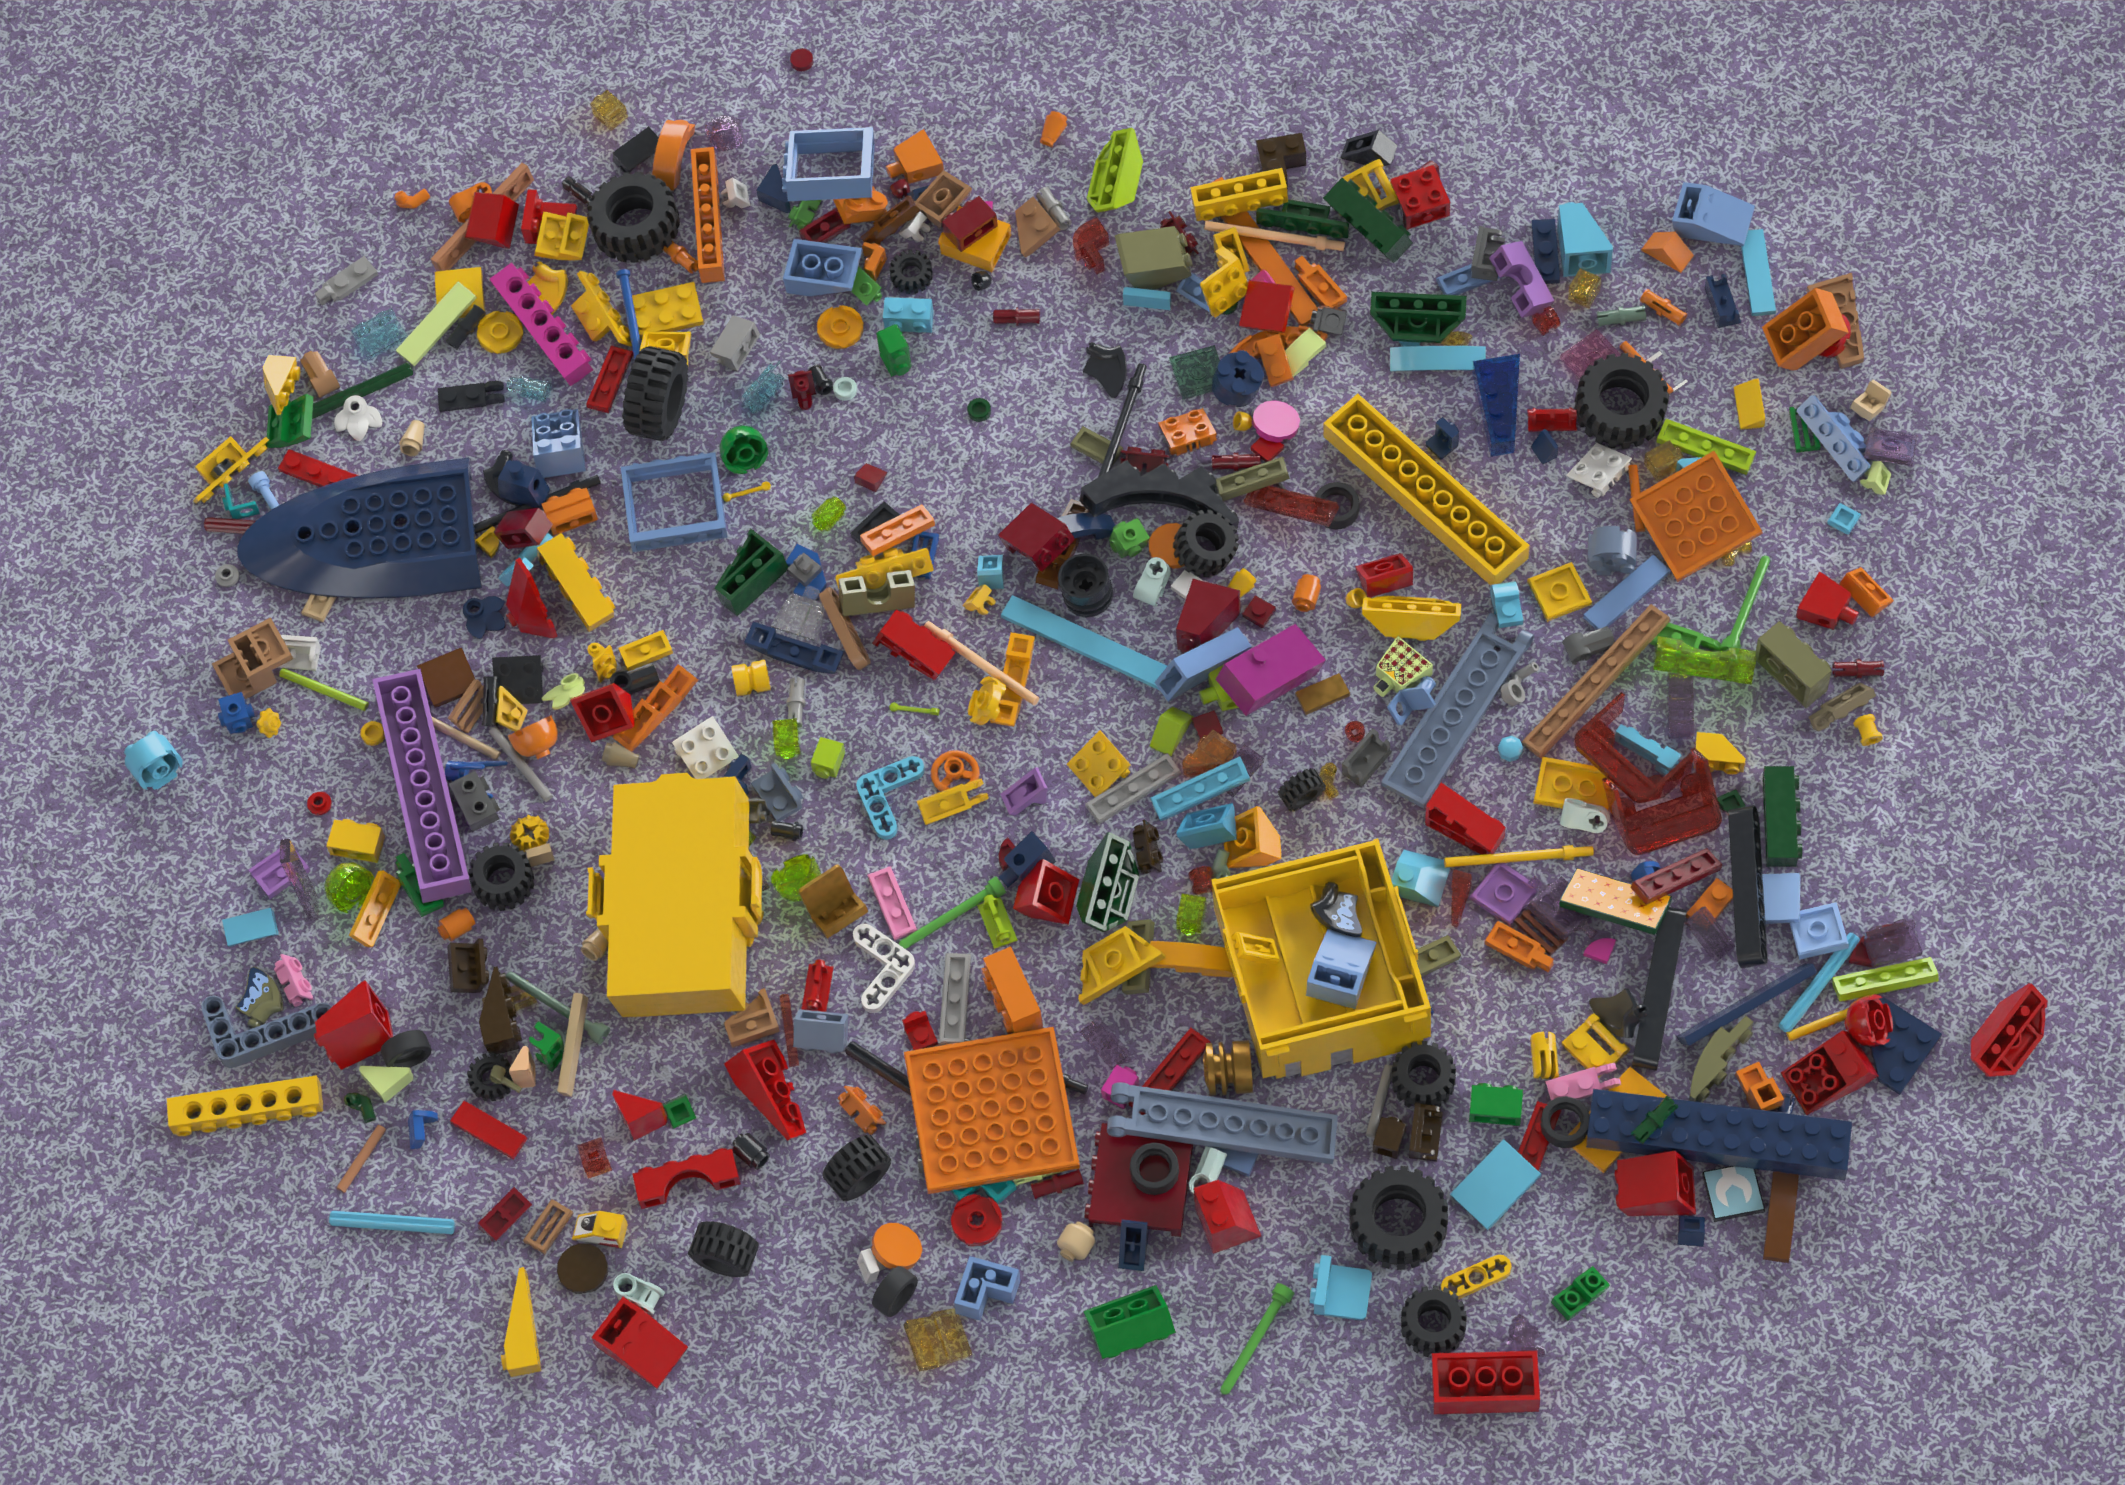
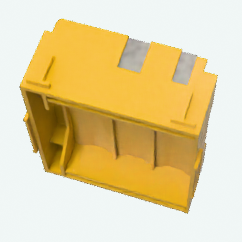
M1378 838L1370 842L1228 877L1211 879L1215 915L1239 998L1247 1017L1250 1036L1263 1078L1275 1076L1278 1079L1300 1073L1301 1076L1323 1072L1331 1070L1332 1065L1352 1060L1353 1064L1399 1053L1402 1052L1403 1047L1411 1048V1043L1416 1041L1418 1045H1422L1424 1038L1431 1037V1007L1416 962L1418 960V950L1413 941L1399 896L1398 886L1393 888ZM1328 882L1336 883L1340 892L1358 896L1356 914L1362 928L1360 938L1377 942L1356 1009L1306 996L1307 980L1314 959L1327 929H1329L1314 917L1310 904L1321 898L1325 884ZM1236 932L1274 939L1280 961L1275 965L1238 959L1236 954L1239 950L1234 948V944L1237 941H1232L1231 936Z

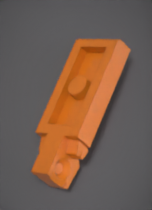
M1303 256L1295 260L1294 267L1299 272L1297 277L1320 305L1338 308L1347 302L1346 294L1319 264L1313 263L1310 265Z
M1499 921L1496 922L1485 939V945L1527 968L1530 967L1535 970L1537 966L1549 973L1554 965V959L1545 954L1546 950L1541 947L1540 943Z

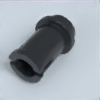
M817 364L809 368L808 371L812 372L813 382L816 385V392L821 395L829 394L833 390V382L827 378L821 365Z
M773 820L770 833L772 836L791 838L792 841L801 840L803 825H799V822L792 824Z

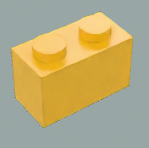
M334 819L326 847L330 855L378 863L385 835L382 828L374 823H366L364 825L358 824L351 819H343L342 821Z

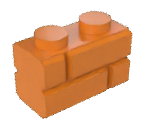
M575 488L569 491L567 495L561 497L552 496L545 503H542L544 513L553 524L550 528L553 536L598 520L587 488Z

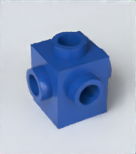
M242 692L218 699L222 711L218 713L219 721L222 727H227L230 734L243 733L253 727L251 718L255 717L251 703L247 704Z

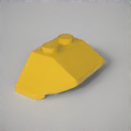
M1404 596L1364 597L1362 615L1385 637L1396 639L1399 636L1401 639L1412 638L1426 641L1435 640L1460 621L1461 604L1435 598Z

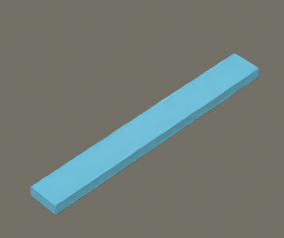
M1013 595L1001 613V618L1159 690L1154 682L1166 669L1167 665Z

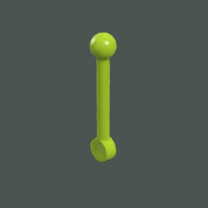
M895 702L889 706L892 712L902 710L937 716L940 713L938 708L927 709L901 706Z

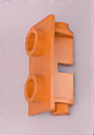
M844 1086L848 1093L843 1092L838 1096L839 1105L851 1117L857 1111L860 1113L854 1121L864 1133L868 1132L872 1135L878 1129L876 1127L877 1124H886L881 1118L883 1116L882 1111L865 1100L867 1095L862 1089L857 1086Z

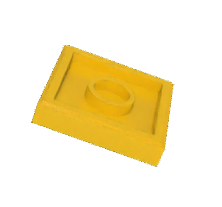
M1572 562L1527 579V583L1547 622L1592 605V600Z

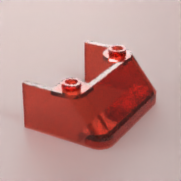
M1621 692L1575 734L1574 746L1581 755L1632 801L1646 803L1662 799L1691 773L1694 756L1689 753L1664 777L1653 775L1647 778L1613 747L1615 735L1607 727L1623 712L1625 694Z
M1696 748L1691 749L1696 772L1688 774L1682 779L1680 783L1682 796L1636 811L1634 803L1629 798L1620 797L1618 788L1607 777L1602 779L1611 816L1626 848L1632 854L1643 855L1714 831L1720 826L1722 816L1708 759Z

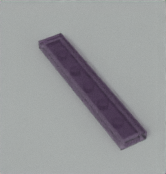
M281 839L280 863L310 921L319 920V897L291 840Z

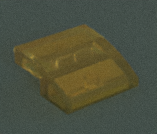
M955 1308L936 1311L929 1317L907 1320L903 1324L919 1372L938 1368L973 1355Z

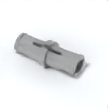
M1048 187L1041 188L1036 196L1045 207V211L1061 230L1067 229V224L1071 225L1072 221L1064 212L1062 203L1055 199Z
M797 677V683H795V678H791L789 682V698L786 700L788 727H794L795 723H797V727H802L803 707L806 705L804 699L805 680Z

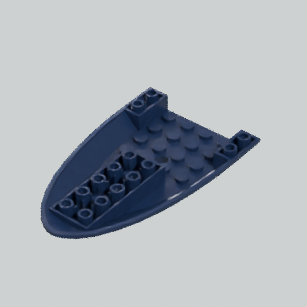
M470 458L385 469L344 479L301 494L275 507L257 519L245 531L237 547L238 558L248 572L260 580L282 589L310 595L340 598H400L480 589L482 585L480 565L477 560L470 486V480H472ZM399 518L407 519V523L402 527L394 525L395 521ZM353 528H359L357 532L352 533ZM304 535H311L309 538L304 539Z

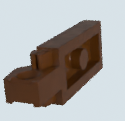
M908 195L873 222L874 227L861 236L863 242L880 245L883 239L893 235L905 222L912 220L920 212L915 200Z

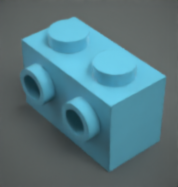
M885 297L883 310L884 328L897 324L901 332L932 333L934 314L932 299Z

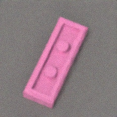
M891 866L868 874L869 882L894 941L917 931Z

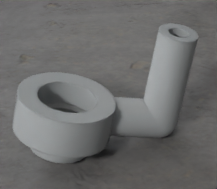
M1532 662L1516 671L1512 676V680L1502 685L1501 697L1505 703L1516 706L1525 700V692L1521 686V680L1539 670L1536 662Z

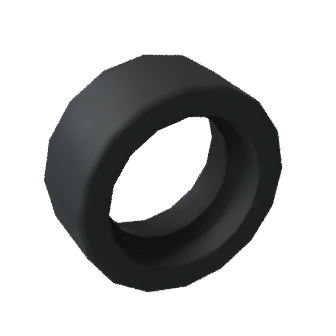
M1332 482L1322 486L1317 491L1314 498V513L1318 522L1326 528L1334 530L1345 529L1358 518L1360 511L1359 497L1354 488L1348 484ZM1331 495H1342L1348 498L1351 508L1347 514L1335 517L1323 511V501Z
M421 1030L399 1033L387 1040L381 1047V1055L386 1067L411 1068L428 1059L432 1051L426 1034Z
M1568 1096L1557 1097L1550 1101L1543 1109L1540 1123L1542 1134L1549 1143L1556 1147H1575L1582 1143L1588 1134L1589 1111L1576 1098ZM1562 1109L1575 1112L1581 1122L1579 1130L1575 1134L1568 1136L1560 1135L1553 1131L1550 1119L1554 1112Z
M1149 1143L1141 1146L1131 1157L1130 1174L1132 1182L1139 1190L1146 1194L1158 1195L1166 1193L1173 1188L1178 1180L1179 1164L1177 1156L1171 1148L1164 1144ZM1149 1156H1161L1169 1163V1174L1162 1181L1149 1182L1140 1175V1164Z
M902 1266L894 1268L876 1289L872 1299L873 1307L887 1317L896 1315L912 1297L917 1287V1277Z

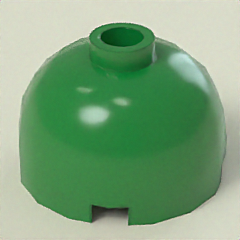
M740 425L731 428L723 435L719 445L720 457L726 468L737 474H746V470L760 468L768 456L765 439L758 430L750 426Z

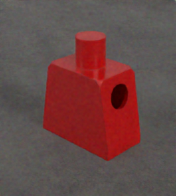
M1819 571L1797 608L1796 618L1834 630L1839 620L1853 625L1859 612L1848 607L1851 593Z

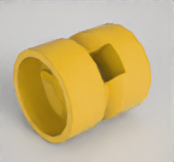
M765 660L754 661L749 667L745 663L731 666L737 697L750 695L752 690H755L757 693L771 690Z

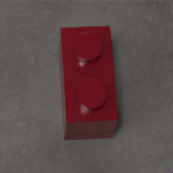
M978 196L973 200L967 201L955 213H950L946 216L944 221H942L944 235L962 252L998 227L997 214Z
M539 508L510 511L505 514L493 533L507 549L540 545L553 524Z

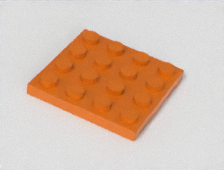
M1715 451L1629 499L1677 582L1763 534Z

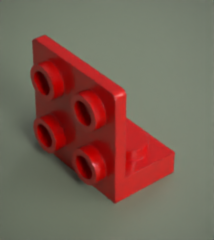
M1434 165L1390 179V184L1403 211V224L1406 230L1450 216V200Z
M528 189L521 226L525 244H537L543 212L567 217V213H577V205L543 202L542 199H539L537 190Z

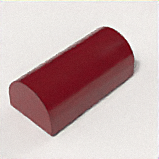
M836 207L800 229L799 234L802 240L827 243L849 229L851 224H844Z

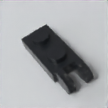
M495 380L486 383L437 388L440 412L487 407L490 404L505 402V397L502 393H493L486 396V392L503 390L504 383Z

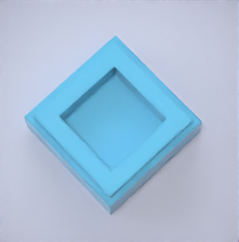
M1839 503L1827 524L1849 535L1861 514Z

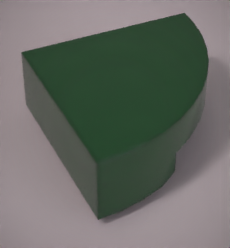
M1737 789L1714 799L1717 807L1727 813L1730 809L1746 807Z

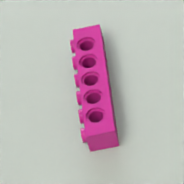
M511 262L491 277L490 281L564 379L572 386L593 371L589 364L592 359L584 349L581 351L577 349L576 346L579 342L571 332L568 335L564 332L563 329L567 326L559 316L556 318L552 316L551 313L554 309L546 299L543 302L539 299L541 292L535 284L532 283L529 286L526 282L529 277L522 267L517 269ZM518 288H521L519 292L515 293ZM531 304H534L532 308L527 309ZM547 320L544 325L540 326L541 322ZM559 337L557 341L552 342L554 338ZM572 353L569 358L565 359L567 354Z

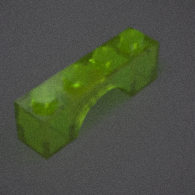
M1657 636L1653 658V670L1752 685L1756 665V651L1732 647L1720 652L1704 651L1687 645L1683 640Z

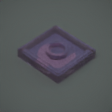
M1870 427L1864 458L1912 467L1918 436Z

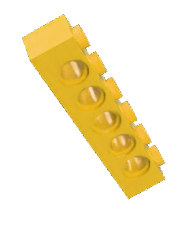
M317 1075L166 1098L168 1127L177 1136H189L192 1134V1131L199 1130L210 1133L216 1131L219 1127L225 1126L229 1129L240 1128L242 1124L251 1122L254 1125H262L271 1119L288 1121L292 1119V1116L297 1115L313 1117L317 1115V1112H323L322 1088ZM294 1097H301L297 1103H290ZM271 1100L276 1101L273 1106L265 1107L267 1102ZM251 1104L248 1110L240 1111L242 1106ZM226 1108L224 1113L215 1115L218 1109ZM201 1112L197 1118L190 1119L193 1113Z

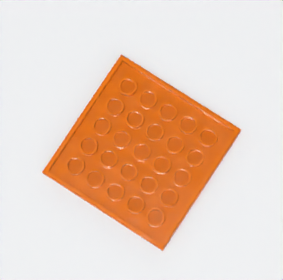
M1054 1027L904 1052L928 1194L1080 1168Z

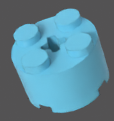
M157 731L149 732L146 737L140 739L135 744L127 746L124 751L126 755L125 766L140 786L148 790L147 787H152L154 790L159 789L176 778V770L178 767L182 768L183 765L181 756L167 738L158 734Z

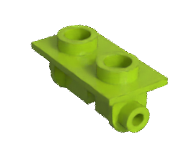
M985 896L984 902L977 905L994 949L1018 941L1001 897Z

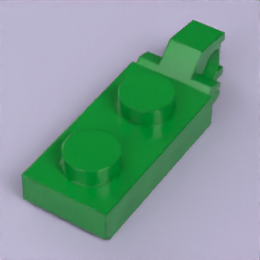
M405 853L396 856L395 864L399 869L396 871V875L420 916H426L444 907L442 899L426 903L422 902L414 863H410Z

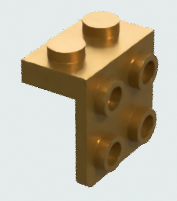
M840 865L833 866L799 889V895L813 923L827 939L869 912L863 901L854 893Z

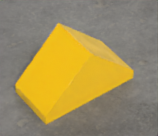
M1236 227L1214 234V252L1222 246L1239 258L1244 273L1250 271Z

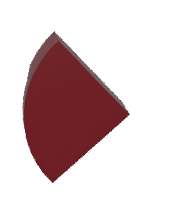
M1008 837L1002 842L998 854L999 864L1003 872L1009 868L1004 861L1005 856L1016 847Z

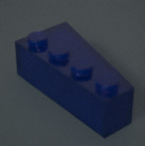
M1520 354L1473 361L1472 375L1491 457L1511 454L1515 450Z

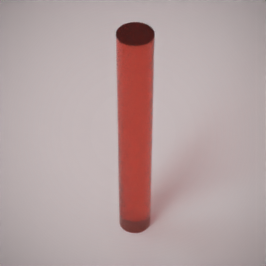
M782 994L779 998L789 1067L799 1066L797 1047H793L794 1025L790 997L788 994Z

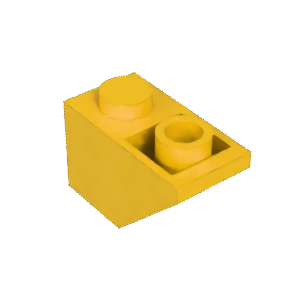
M1697 732L1694 755L1695 769H1699L1704 773L1720 770L1729 775L1744 772L1745 757L1722 734Z

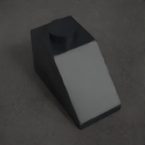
M1380 130L1347 139L1340 158L1362 165H1367L1380 159L1383 165L1387 166L1394 160V154L1398 145Z

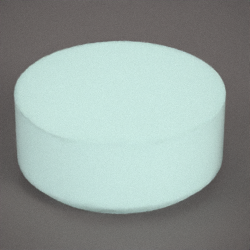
M849 377L839 378L833 385L834 395L842 401L854 398L857 393L855 381Z

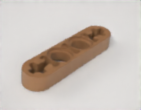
M828 587L819 593V598L851 663L856 669L862 670L871 663L870 658L849 616H843L838 594L833 588Z

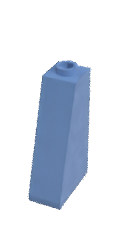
M1237 627L1174 658L1154 683L1169 702L1208 679V674L1211 671L1248 651L1252 646L1248 642L1247 637Z

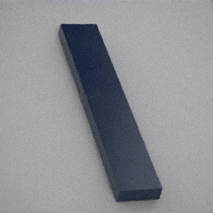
M1804 963L1676 1037L1681 1044L1690 1046L1720 1027L1727 1025L1815 975L1817 970L1813 964Z

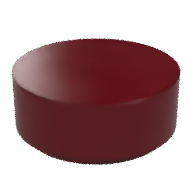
M805 48L796 49L790 56L791 66L797 71L809 70L814 62L812 53Z

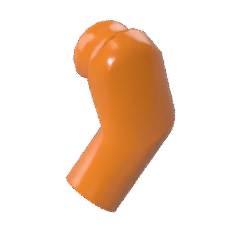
M422 189L414 196H408L404 191H399L394 196L396 204L400 208L415 209L431 198L426 189Z

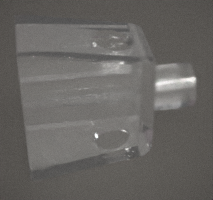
M806 586L803 596L790 594L772 622L771 627L776 629V633L817 646L825 615L823 604L816 601L820 591L814 587Z

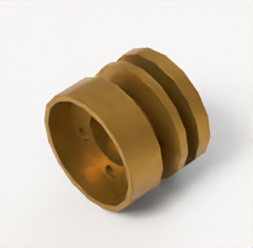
M1249 1040L1232 1041L1231 1053H1225L1223 1043L1218 1042L1219 1054H1213L1212 1043H1206L1203 1065L1205 1083L1210 1096H1216L1215 1084H1222V1095H1226L1228 1083H1233L1236 1094L1253 1093Z

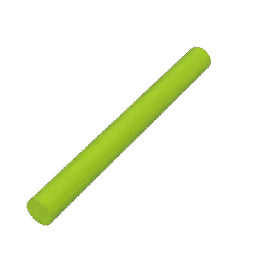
M282 668L279 676L360 710L366 711L369 702L288 669Z

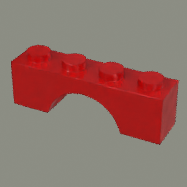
M726 1148L717 1149L712 1154L704 1156L700 1154L693 1155L687 1160L680 1162L668 1161L663 1166L656 1168L644 1167L639 1169L638 1172L632 1173L641 1209L665 1204L672 1187L686 1178L704 1179L716 1191L741 1185L733 1151Z

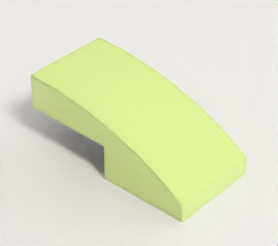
M1308 328L1285 350L1293 377L1309 365L1308 361L1326 348V342L1311 328Z

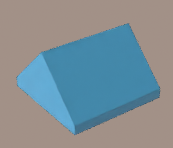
M1233 803L1187 813L1176 832L1177 837L1189 849L1237 840Z

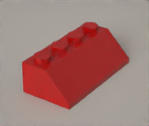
M1537 1351L1432 1353L1434 1414L1539 1412L1540 1388Z

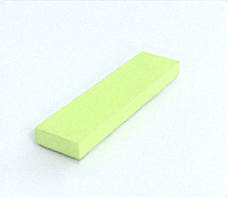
M458 281L396 349V352L411 365L415 366L475 301L476 295Z

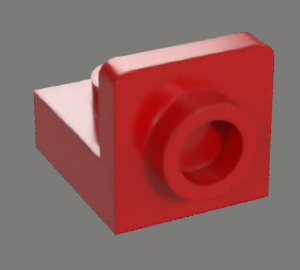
M926 1011L912 1012L902 1020L904 1030L913 1050L938 1045Z

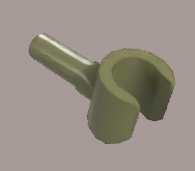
M494 1065L490 1074V1080L496 1084L502 1083L520 1093L522 1088L504 1077L506 1069Z

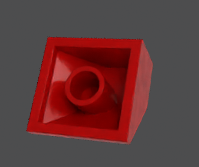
M1041 859L1018 886L1013 909L1029 918L1069 925L1080 879Z

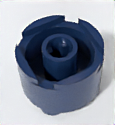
M1244 350L1224 356L1218 363L1212 379V391L1215 397L1227 406L1230 404L1236 405V407H1244L1250 404L1255 399L1264 378V372L1260 363Z

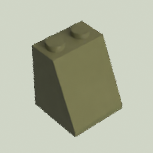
M1175 226L1114 235L1124 276L1134 288L1155 290L1192 276L1190 267L1193 266L1189 253L1185 251V247L1188 246L1185 235L1183 233L1180 234Z

